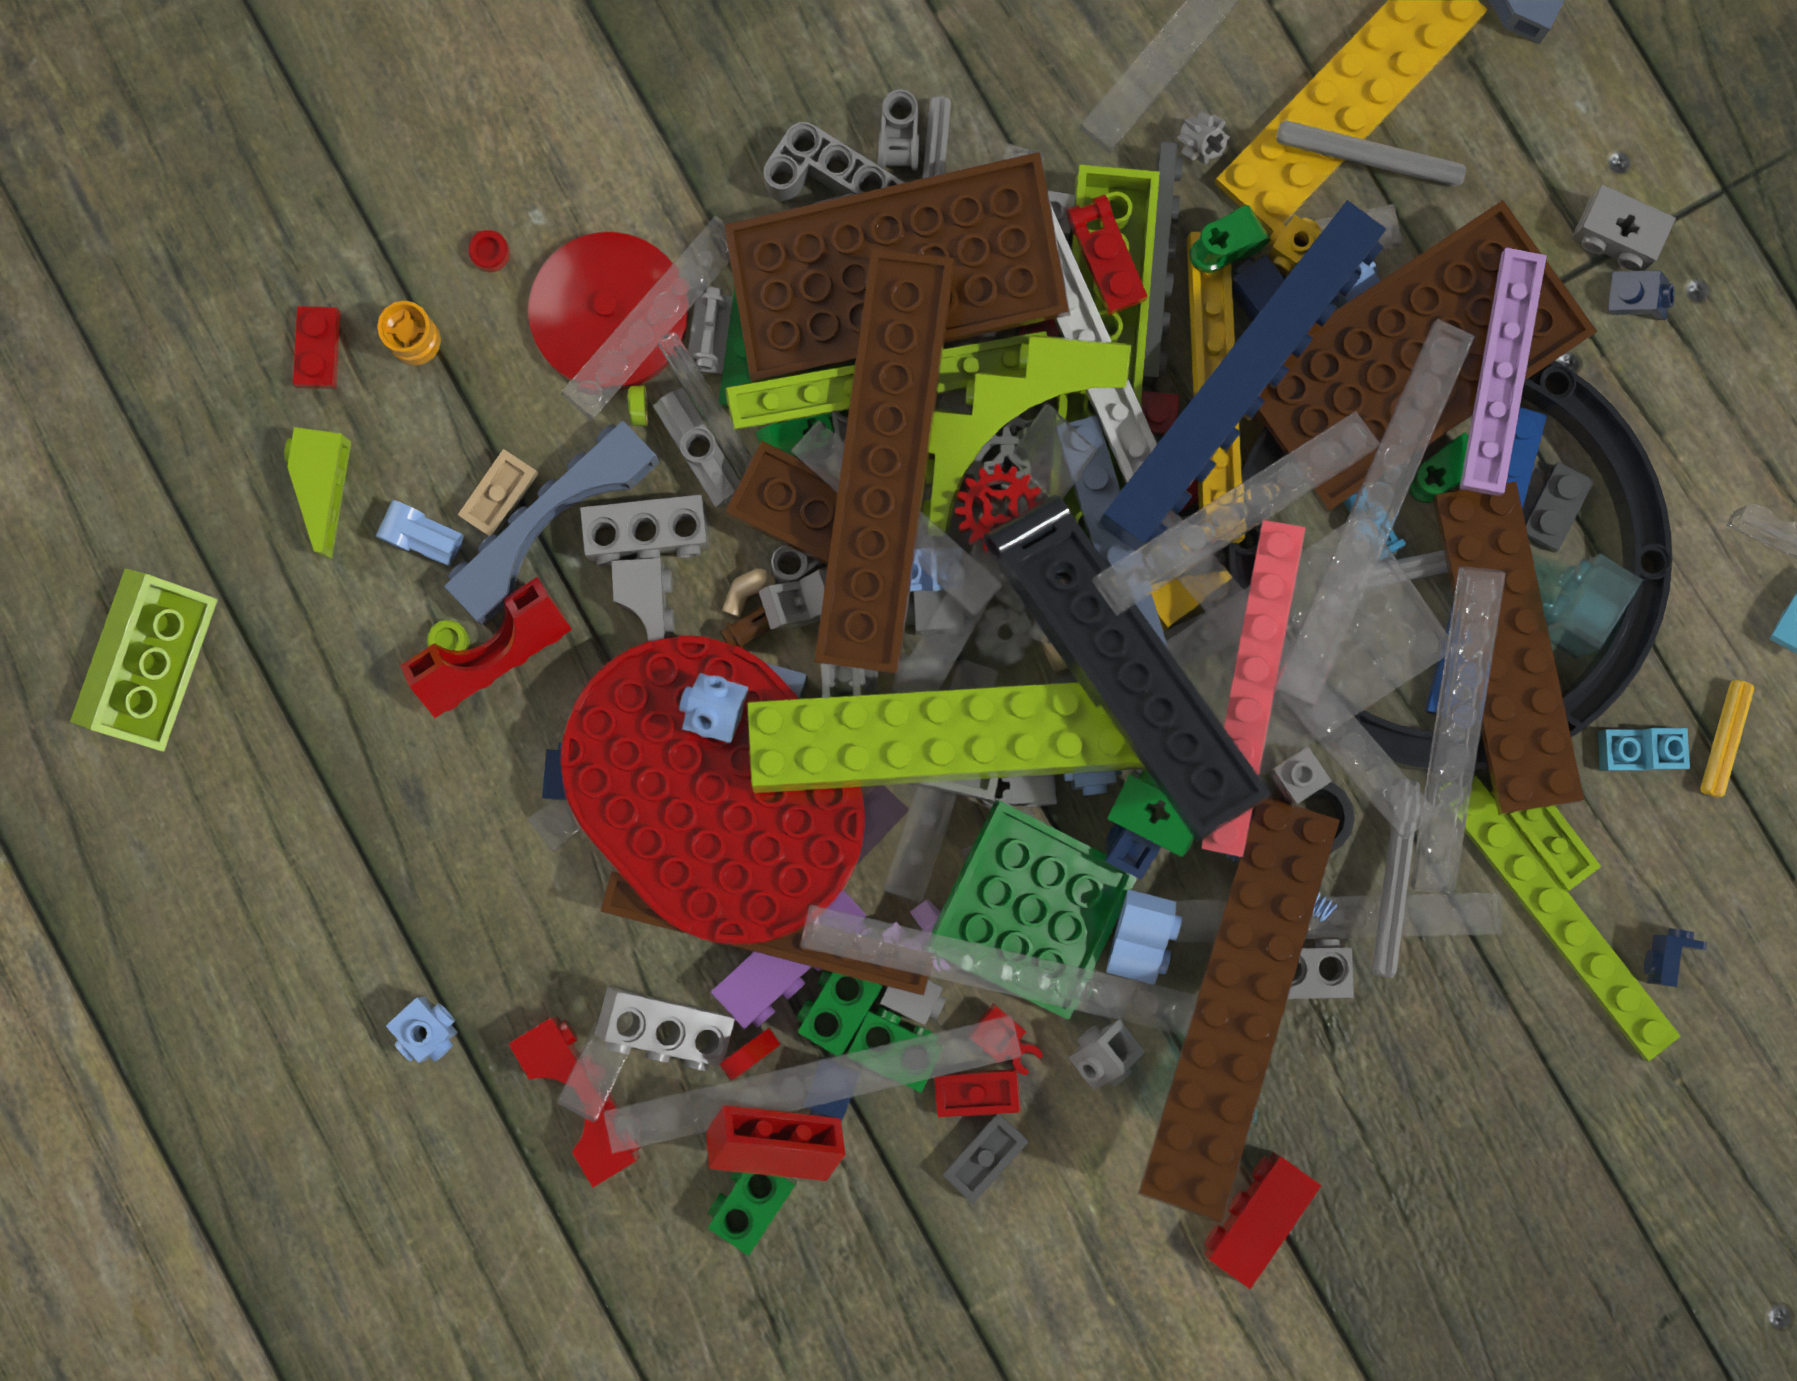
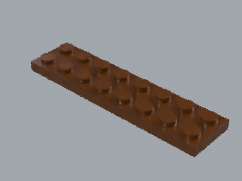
M1517 482L1506 483L1505 492L1502 496L1469 490L1436 494L1433 502L1498 815L1581 802L1584 800Z

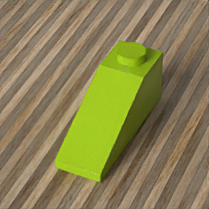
M294 427L292 438H288L285 444L284 458L288 462L287 468L313 550L324 558L332 559L351 441L341 433Z

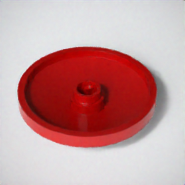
M597 232L568 242L553 253L544 263L534 280L530 292L528 315L534 341L541 354L555 371L567 380L588 389L619 391L629 389L630 386H639L651 380L671 363L679 352L687 332L689 305L686 290L677 269L670 259L656 246L646 240L626 233Z

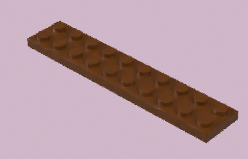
M871 249L815 654L816 663L899 674L955 267L954 258Z
M1270 797L1255 806L1244 855L1239 858L1138 1195L1219 1223L1223 1222L1340 820L1298 806L1292 807L1289 803Z

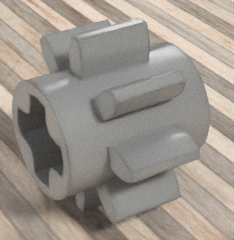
M1202 110L1199 111L1198 117L1186 119L1177 138L1186 145L1181 153L1191 160L1197 159L1203 164H1207L1209 158L1221 156L1229 139V135L1221 130L1226 122L1218 116H1211Z

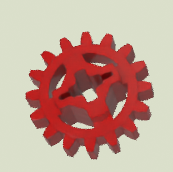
M995 464L994 472L991 475H988L983 468H980L978 470L979 481L976 482L969 477L965 480L969 493L958 492L957 500L965 504V506L955 509L956 517L965 518V521L959 525L958 529L960 533L969 530L972 532L968 542L971 546L979 540L984 543L983 553L985 554L989 551L984 542V534L1018 516L1020 513H1018L1017 504L1022 497L1025 499L1027 510L1040 503L1034 500L1041 494L1040 487L1029 489L1028 485L1032 476L1027 474L1021 480L1016 477L1017 467L1015 466L1011 467L1008 474H1003L1000 464ZM994 484L1009 485L1006 490H992L989 486ZM974 499L982 507L983 516L977 524L972 514ZM1003 502L1008 505L1006 512L1008 517L1000 514L995 518L991 515L993 510L992 503L997 506L1002 505Z

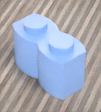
M1132 890L1127 891L1110 947L1106 973L1152 985L1155 984L1158 973L1166 974L1171 957V950H1167L1166 946L1169 939L1176 941L1182 916L1175 915V901Z

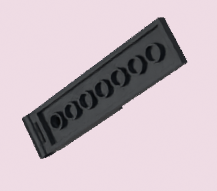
M1053 495L984 534L985 545L995 561L1000 563L998 568L1095 707L1097 708L1101 705L1197 843L1269 798L1271 792L1074 519L1061 497ZM1063 579L1068 584L1063 585L1058 583L1056 580Z

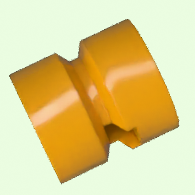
M405 300L394 302L387 306L379 316L377 329L380 339L393 355L403 363L414 366L425 364L433 359L439 351L441 343L440 331L424 309L416 303Z

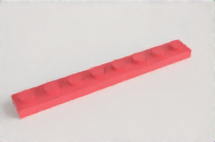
M1267 520L1262 521L1224 725L1225 730L1258 776L1306 527ZM1253 808L1204 838L1201 849L1243 857Z

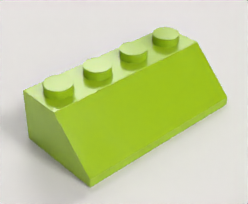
M125 568L70 722L92 731L164 752L218 599L149 574Z

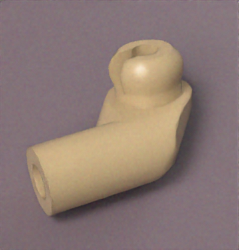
M759 568L737 577L731 585L722 612L740 618L748 597L757 594L759 590L767 586L776 585L775 577L767 574L765 569Z

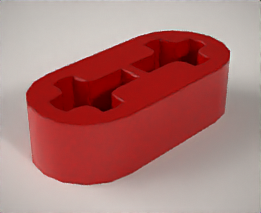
M768 1028L719 1065L729 1080L732 1081L780 1046L781 1043L771 1029Z

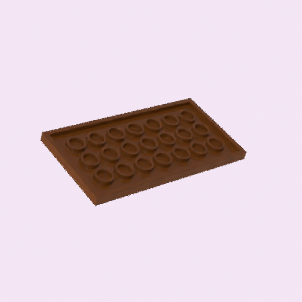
M1040 152L724 225L750 379L753 383L795 376L856 362L871 249L954 258L955 267L944 343L1071 315Z
M1504 200L1334 311L1323 327L1314 324L1307 333L1313 340L1299 358L1293 354L1290 355L1284 363V366L1289 371L1275 389L1267 385L1260 394V397L1265 402L1257 411L1258 416L1326 513L1473 416L1502 252L1505 248L1542 254ZM1547 260L1545 262L1525 380L1597 332Z

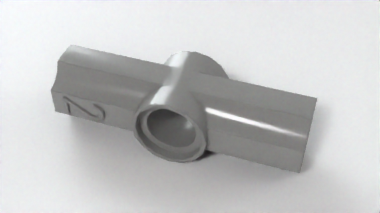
M684 389L671 391L660 398L653 405V408L715 508L719 509L727 506L740 480ZM704 440L710 444L708 453L702 457H694L689 454L691 445L696 441Z

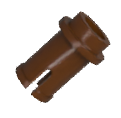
M760 606L757 610L733 624L729 621L726 622V627L720 630L724 641L744 649L743 645L771 630L764 608Z

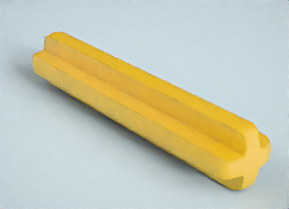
M1735 680L1729 684L1700 787L1701 792L1705 795L1716 798L1725 795L1755 689L1754 685L1749 682Z

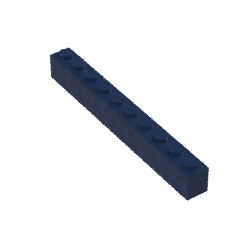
M1347 200L1103 513L1098 523L1137 553L1146 543L1152 548L1168 528L1162 522L1169 512L1172 511L1176 515L1181 512L1192 497L1186 490L1195 479L1201 484L1204 482L1217 464L1211 460L1216 451L1221 448L1227 452L1241 433L1235 427L1243 416L1251 420L1265 402L1260 397L1267 385L1273 389L1277 387L1289 371L1284 366V363L1290 355L1293 354L1299 358L1313 340L1307 334L1315 323L1320 327L1324 326L1337 308L1331 303L1337 294L1341 293L1346 297L1360 279V276L1355 273L1362 262L1370 266L1384 246L1378 241L1386 231L1384 226Z

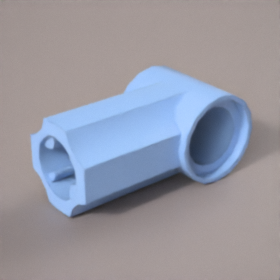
M392 500L376 537L402 550L409 552L411 549L450 567L462 547L464 535L425 518L426 515L406 504Z

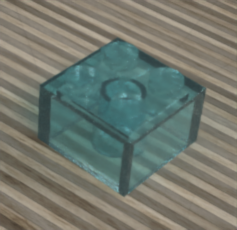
M1601 553L1587 561L1582 559L1576 567L1570 565L1557 584L1562 589L1554 601L1549 599L1543 605L1551 644L1575 659L1600 650L1643 580Z

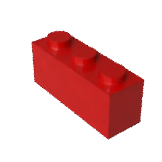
M723 1105L706 1131L709 1169L827 1181L846 1155L841 1118Z
M1275 1152L1272 1153L1270 1158L1264 1156L1257 1163L1251 1174L1255 1178L1246 1192L1240 1190L1228 1207L1231 1215L1222 1227L1217 1224L1204 1242V1245L1208 1247L1204 1255L1250 1290L1322 1186Z

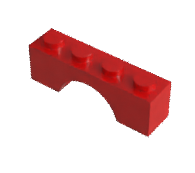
M538 577L503 599L505 608L503 622L497 633L486 643L473 649L461 651L449 650L434 643L400 665L409 687L434 718H437L446 711L453 710L461 701L478 690L487 688L495 679L512 668L521 666L529 657L546 646L558 642L563 635L572 630L562 610Z
M555 1016L508 1043L529 1080L537 1078L558 1080L569 1086L579 1097L584 1109L585 1124L582 1136L572 1150V1154L592 1188L636 1162L640 1158L637 1150L641 1148V1144L633 1130L629 1126L624 1129L616 1114L620 1112V1109L609 1091L602 1093L595 1081V1078L599 1077V1073L588 1055L581 1057L574 1045L578 1041V1037L570 1023L566 1019L561 1022L558 1016Z

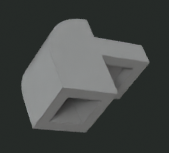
M827 569L818 570L799 581L770 585L759 590L771 630L790 626L792 629L820 621Z

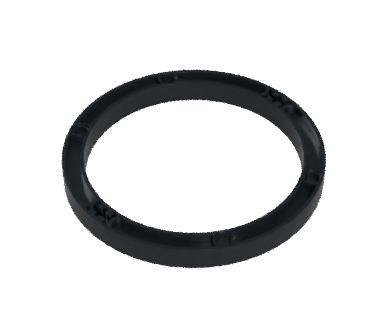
M1554 361L1524 381L1522 398L1538 406L1556 419L1574 436L1592 459L1606 484L1614 504L1620 527L1623 554L1621 590L1616 612L1608 633L1597 654L1584 672L1562 693L1570 735L1573 737L1599 718L1623 694L1641 669L1653 647L1664 618L1670 592L1672 537L1667 505L1659 479L1645 449L1632 428L1616 408L1590 383L1568 367ZM1546 379H1551L1558 384L1560 389L1559 395H1554L1547 390L1545 386ZM1266 426L1256 438L1241 466L1244 531L1251 534L1254 541L1253 548L1244 549L1239 547L1237 543L1223 542L1224 572H1228L1232 577L1226 584L1228 600H1232L1235 617L1237 616V625L1240 631L1243 628L1262 521L1268 520L1273 493L1288 460V457ZM1642 555L1648 556L1653 561L1654 571L1652 574L1647 573L1642 568ZM1286 631L1275 693L1301 720L1321 735L1351 752L1376 762L1403 769L1432 773L1468 772L1489 769L1481 731L1472 733L1423 731L1398 725L1372 715L1332 689L1299 653ZM1332 709H1337L1344 713L1346 725L1343 730L1334 729L1330 725L1329 713Z

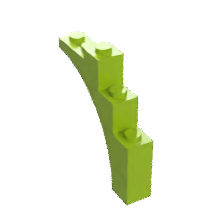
M1031 335L1029 337V344L1022 343L1019 368L1026 369V376L978 372L976 373L975 381L969 380L967 385L966 405L973 406L972 412L935 409L929 453H935V460H928L926 471V484H933L931 500H925L922 523L929 525L928 535L945 537L949 533L954 502L966 472L983 446L1006 423L1028 408L1061 394L1090 388H1126L1131 344Z

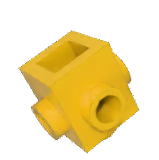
M1295 214L1287 226L1281 222L1278 224L1270 236L1271 240L1268 244L1273 247L1268 257L1281 275L1287 277L1322 233V228L1315 221L1306 217L1301 219Z

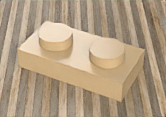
M503 449L458 513V516L487 536L494 533L498 534L539 473Z

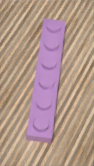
M1505 248L1502 252L1459 489L1495 496H1502L1505 492L1547 255Z

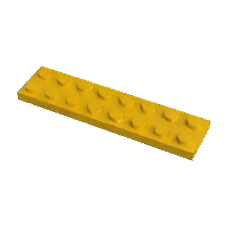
M1388 0L1216 178L1214 184L1238 206L1249 205L1264 229L1271 235L1280 222L1284 224L1345 161L1344 159L1279 144L1276 137L1280 123L1291 121L1365 140L1479 22L1488 9L1478 0Z

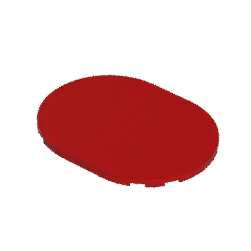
M679 635V637L660 639L653 642L651 640L630 648L604 665L583 688L572 707V712L562 738L560 765L566 798L573 815L589 839L645 903L670 925L699 939L720 944L751 945L776 940L800 930L823 914L835 902L850 880L859 860L865 830V808L861 787L754 793L751 773L748 703L799 700V697L773 669L745 649L726 642L710 639L709 637ZM700 673L709 676H719L726 681L748 687L741 721L731 743L712 737H703L695 732L682 729L686 713L679 710L682 695L686 687L693 688Z

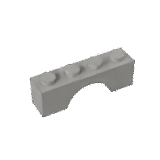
M661 558L611 561L613 601L615 604L641 618L647 631L648 641L652 640L653 642L668 638V633H675L673 609H667L666 593L673 592L671 569H665Z

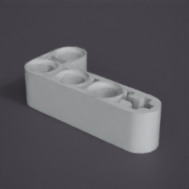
M808 122L796 123L788 129L764 167V180L767 192L773 199L778 201L794 199L809 177L814 178L842 197L863 193L860 187L866 182H875L881 188L905 183ZM801 140H809L814 144V147L807 152H800L794 148L795 144ZM834 161H842L848 166L841 173H833L827 169L828 165ZM780 172H787L793 176L788 183L781 185L772 180Z

